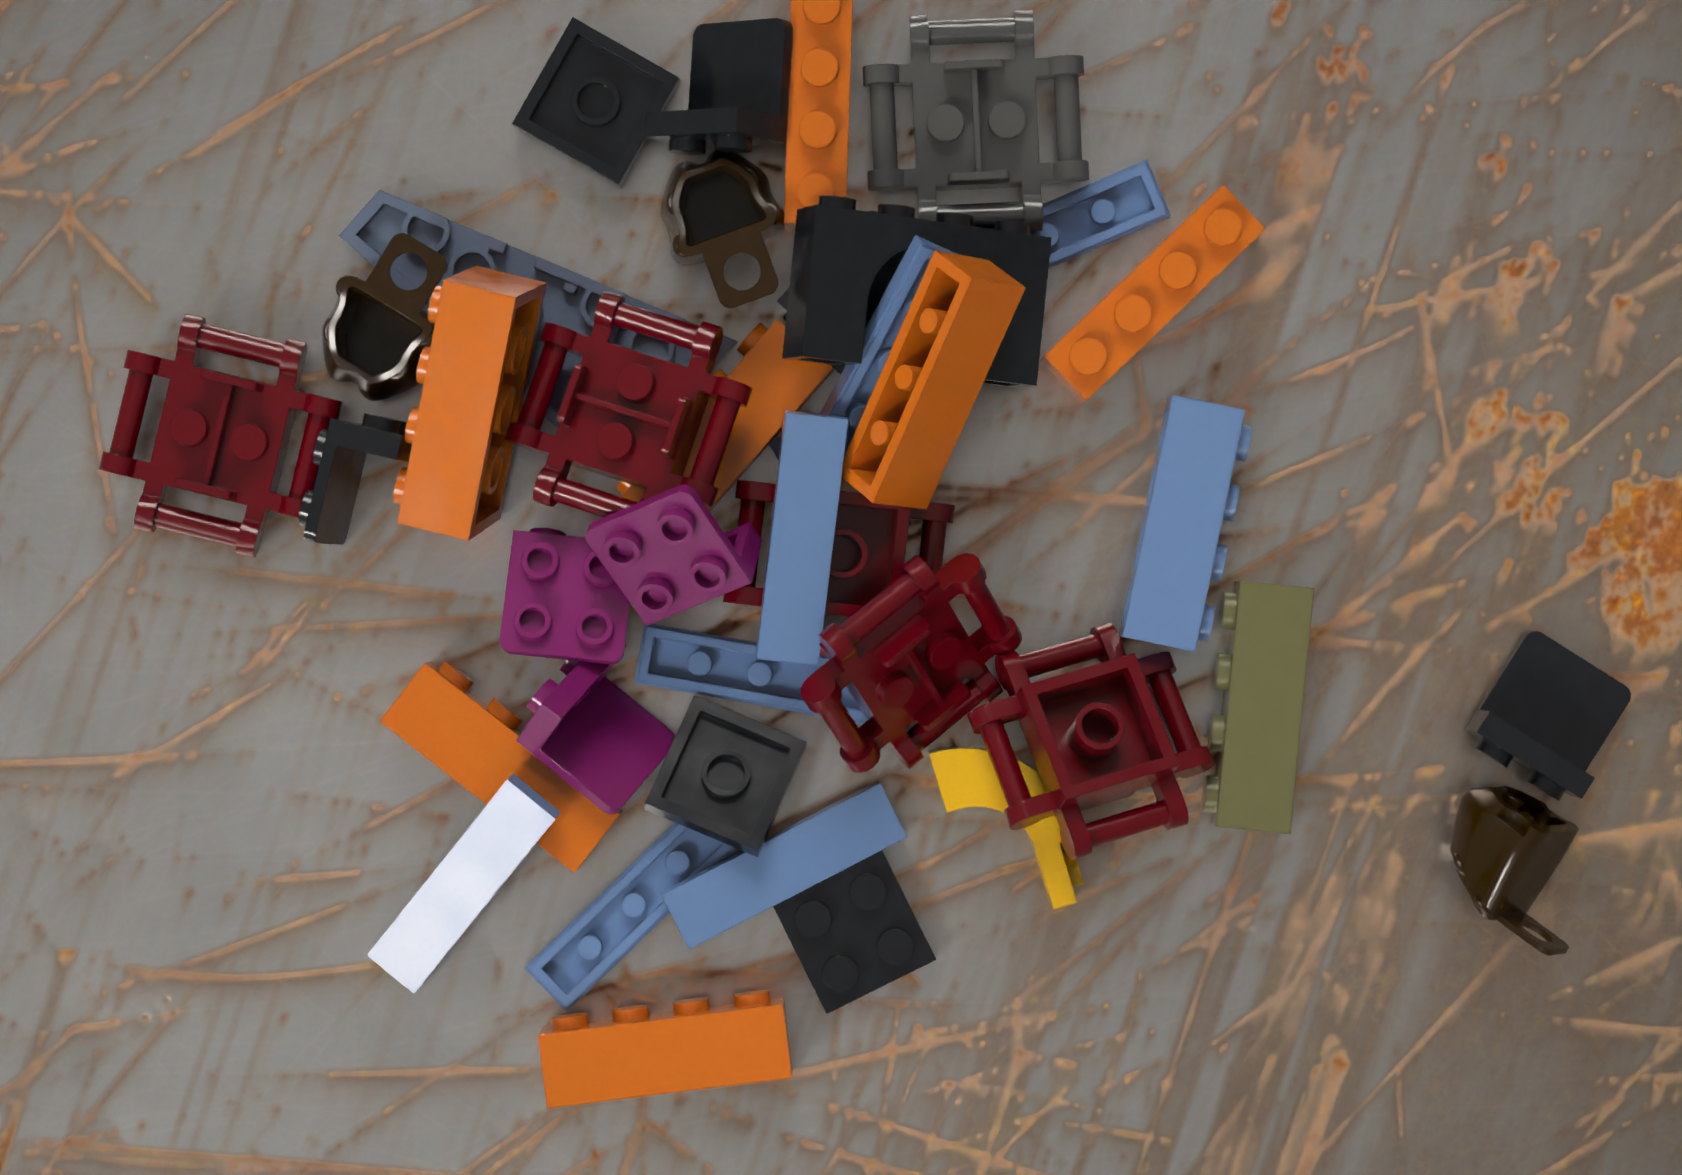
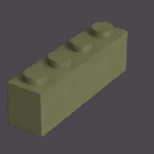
M1234 581L1233 593L1223 592L1220 608V629H1229L1227 654L1217 653L1214 670V690H1224L1221 715H1211L1208 732L1209 751H1218L1215 776H1205L1202 794V812L1212 813L1211 824L1216 827L1291 834L1314 588Z

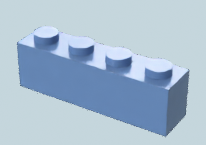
M1171 395L1167 398L1119 630L1120 637L1193 652L1196 651L1198 640L1208 642L1215 612V606L1205 604L1210 580L1220 582L1227 556V546L1218 544L1223 520L1233 521L1239 498L1240 486L1230 484L1235 460L1245 462L1252 435V426L1243 424L1244 409Z

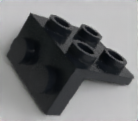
M770 18L707 23L697 26L693 33L688 110L646 112L644 137L669 142L668 151L682 155H704L706 147H714L715 150L722 152L749 153L752 152V145L786 143L793 39L792 24L784 19Z
M364 413L362 424L330 418L328 430L322 429L314 447L313 463L319 466L314 490H307L299 511V524L305 527V541L319 544L343 545L345 543L367 453L409 462L412 444L405 443L407 422Z
M1531 631L1524 635L1465 730L1480 739L1475 748L1476 750L1505 768L1509 766L1512 760L1532 772L1527 782L1550 797L1560 801L1563 794L1566 793L1567 795L1582 799L1595 779L1585 771L1630 702L1631 692L1627 686L1545 634Z

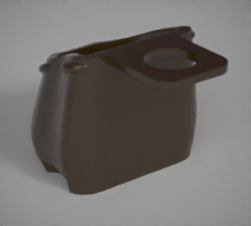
M717 150L709 154L706 161L702 164L689 161L677 164L666 184L660 210L661 218L669 234L673 259L682 265H697L705 262L719 301L726 308H736L773 294L777 290L779 282L764 240L771 238L783 228L784 212L771 192L766 174L752 162L737 153ZM735 254H749L760 265V278L750 289L737 290L729 286L725 281L723 274L725 263Z
M399 233L391 239L366 282L351 275H345L337 281L336 293L338 299L332 312L325 320L322 329L324 360L331 378L336 381H351L357 384L360 393L369 401H381L394 397L419 384L416 381L418 361L424 347L431 346L435 326L434 323L429 322L420 313L447 270V261L444 256L410 235ZM405 253H413L420 256L427 266V277L424 283L413 290L399 288L391 278V266L394 260Z
M1509 786L1471 788L1460 800L1450 851L1459 877L1476 909L1483 917L1489 920H1497L1545 955L1551 956L1567 952L1569 946L1566 942L1526 913L1563 859L1579 828L1574 823L1552 812L1542 801ZM1522 926H1524V927H1526V928H1529V929L1533 930L1534 932L1538 933V934L1541 935L1546 941H1543V940H1541V939L1535 937L1534 935H1532L1531 933H1529L1527 930H1525Z

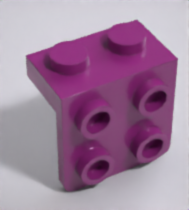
M679 485L596 520L588 526L585 536L589 546L646 626L751 584L763 541L750 522L723 532L697 492L688 485Z
M532 528L529 532L513 530L500 631L502 649L506 653L601 664L619 663L625 651L630 602L589 546L586 538L566 536L564 532L551 528Z
M566 660L560 668V671L566 677L558 685L549 678L527 704L526 707L534 715L516 741L603 812L616 814L666 757L675 734L605 677L614 664Z

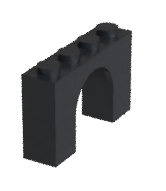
M819 196L818 205L797 209L782 359L838 366L861 364L867 303L872 282L880 268L895 254L907 250L914 236L917 235L959 255L987 259L1026 287L983 384L1012 388L1037 386L1052 237L1031 235V224L1016 221H994L993 229L974 227V217L960 213L939 212L936 213V221L915 218V208L903 205L879 204L877 213L856 210L857 200L839 196Z

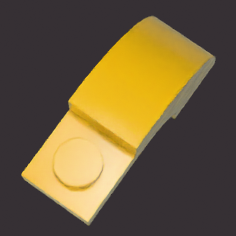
M952 746L928 751L947 813L966 807H987L1004 813L1008 804L986 748ZM1017 759L1031 797L1046 793L1038 771ZM1052 816L1042 819L1038 823L1024 828L1033 845L1052 908L1058 909L1077 903L1073 888L1084 885L1077 859L1071 860L1066 852L1062 853L1060 827L1056 817Z

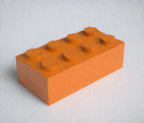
M474 266L444 279L442 286L437 285L435 287L428 307V321L435 323L431 346H426L422 350L416 371L417 383L423 384L419 408L413 407L405 428V443L412 444L408 467H402L399 471L393 492L394 503L400 504L398 524L469 541L500 520L515 444L505 440V436L510 422L517 423L523 406L547 282Z

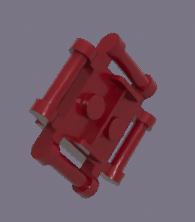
M605 291L598 301L594 315V326L590 336L577 333L557 324L545 322L539 339L540 342L544 343L519 418L517 423L510 422L505 436V440L512 444L548 455L546 464L541 469L533 490L534 502L550 507L561 503L591 514L606 517L679 485H688L697 492L705 506L712 507L718 488L714 487L713 484L740 406L747 407L753 388L741 382L711 375L722 343L723 327L705 321L700 326L626 304L625 296ZM619 327L691 349L692 356L688 367L615 345L614 341ZM567 352L582 356L580 364L576 363L557 415L559 426L554 436L540 430ZM709 397L715 398L716 402L689 478L682 477ZM572 465L645 489L643 498L639 502H635L567 480L570 467Z
M185 314L179 330L175 361L132 350L127 351L123 368L129 369L110 451L109 453L103 451L99 470L145 480L143 493L136 508L134 518L135 529L154 533L156 528L194 536L235 546L236 553L255 558L260 548L269 511L299 518L303 497L307 490H314L319 466L313 463V452L317 437L322 429L328 430L330 418L339 420L343 402L298 391L307 353V342L288 338L285 343L207 325L204 317ZM205 349L279 367L277 384L272 385L197 367L200 350ZM155 375L170 379L151 460L146 462L134 459L133 457L152 378ZM300 410L308 412V417L289 496L278 494L277 490L296 412ZM170 486L247 505L245 517L242 523L163 504L167 487Z
M737 480L735 498L741 499L738 527L750 522L761 537L765 502L774 503L776 484ZM840 491L825 614L852 616L903 574L901 566L905 563L910 519L923 520L919 557L929 566L933 573L941 569L947 523H953L955 505L930 502L927 510L872 503L861 493ZM759 556L752 583L724 594L723 602L761 606L763 588L756 587ZM821 648L820 656L827 657Z
M969 553L958 555L936 573H933L929 566L918 555H915L901 566L903 574L840 626L832 623L818 635L822 641L819 645L829 661L803 682L800 694L812 712L821 714L840 743V755L851 771L862 773L872 769L880 759V750L887 744L899 760L908 769H911L924 758L922 751L983 700L990 703L1003 692V688L988 670L985 663L994 655L1015 651L1022 641V633L1013 618L1004 615L985 583L987 578L986 571L977 556ZM958 594H964L982 625L970 636L966 633L949 604ZM967 678L968 682L963 684L962 682ZM847 687L863 714L868 718L860 727L857 726L841 701L842 690ZM915 721L917 724L906 732L905 729Z
M1109 622L1091 628L1090 635L1022 655L1012 651L995 657V669L998 680L1003 689L1007 691L1009 697L981 705L970 711L967 717L973 733L981 734L1008 804L1004 814L1011 830L1026 828L1038 823L1042 819L1055 816L1060 827L1063 848L1067 856L1074 860L1090 855L1092 847L1160 826L1171 830L1188 824V809L1176 778H1188L1201 774L1212 768L1215 763L1208 746L1200 745L1172 675L1176 672L1177 668L1170 652H1159L1137 659L1135 653L1127 655L1116 628ZM1095 658L1102 662L1031 683L1029 680L1030 677ZM1147 684H1150L1151 689L1153 691V694L1155 696V699L1157 701V704L1159 706V709L1161 711V714L1163 716V719L1165 721V724L1167 726V729L1177 751L1176 754L1173 750V747L1171 745V742L1169 740V737L1167 735V732L1165 730V727L1163 725V722L1161 720V717L1159 715V712L1157 710V707L1155 705V702L1153 700V697ZM1019 721L1046 793L1031 797L1004 727L1006 723ZM1152 787L1156 802L1085 824L1081 811L1129 797L1137 790Z

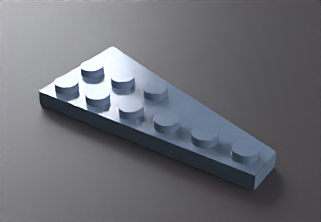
M379 190L339 235L374 267L396 234L406 233L445 257L447 270L440 280L439 286H442L444 279L474 266L547 282L524 399L526 398L544 343L540 342L539 339L545 322L557 324L577 333L590 336L594 326L595 310L601 295L605 291L625 296L626 304L694 324L682 317L656 308L623 292L519 250L493 237L467 228L382 190ZM405 253L398 256L391 266L393 282L404 290L418 288L427 277L426 263L420 256L413 253ZM430 299L428 300L427 304L423 309L427 314ZM620 327L614 341L615 345L688 367L692 356L691 349ZM723 335L713 370L738 343L736 340ZM567 352L545 416L557 428L559 426L557 415L576 363L580 364L582 356Z

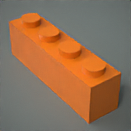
M791 0L790 23L793 27L786 135L785 230H795L797 209L818 205L819 196L847 197L853 0Z
M1222 185L1049 350L1040 361L1083 404L1244 251L1265 228Z
M938 250L933 252L844 456L842 478L872 503L927 510L1026 287L987 259Z
M778 319L769 329L760 322L737 348V351L744 358L729 375L722 369H719L714 374L717 377H725L746 384L753 388L747 407L740 406L713 484L714 487L718 488L713 506H706L710 512L769 446V443L782 431L785 410L799 411L833 372V367L830 364L782 359L785 325ZM709 397L682 477L689 478L716 402L715 398ZM622 481L615 488L623 495V498L639 502L645 492L643 488Z
M447 660L440 667L436 666L433 662L424 663L379 722L486 805L513 773L561 811L559 816L538 840L537 844L575 873L615 823L623 810L620 809L616 814L603 812L517 742V738L522 733L517 727L523 719L496 698H493L487 705L469 691L474 681Z
M754 990L734 994V1004L710 1007L708 997H699L673 1002L674 1012L649 1015L648 1005H634L613 1009V1019L588 1022V1014L586 1012L551 1017L552 1027L542 1028L538 1034L547 1109L792 1078L793 1065L784 998L771 999L770 990Z

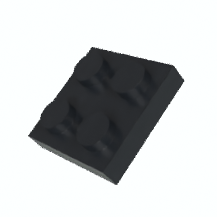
M572 17L512 124L517 129L620 187L648 139L644 137L646 112L664 111L680 83V78Z
M694 695L645 801V810L758 857L804 755L807 742Z
M883 850L773 906L826 1014L936 960Z

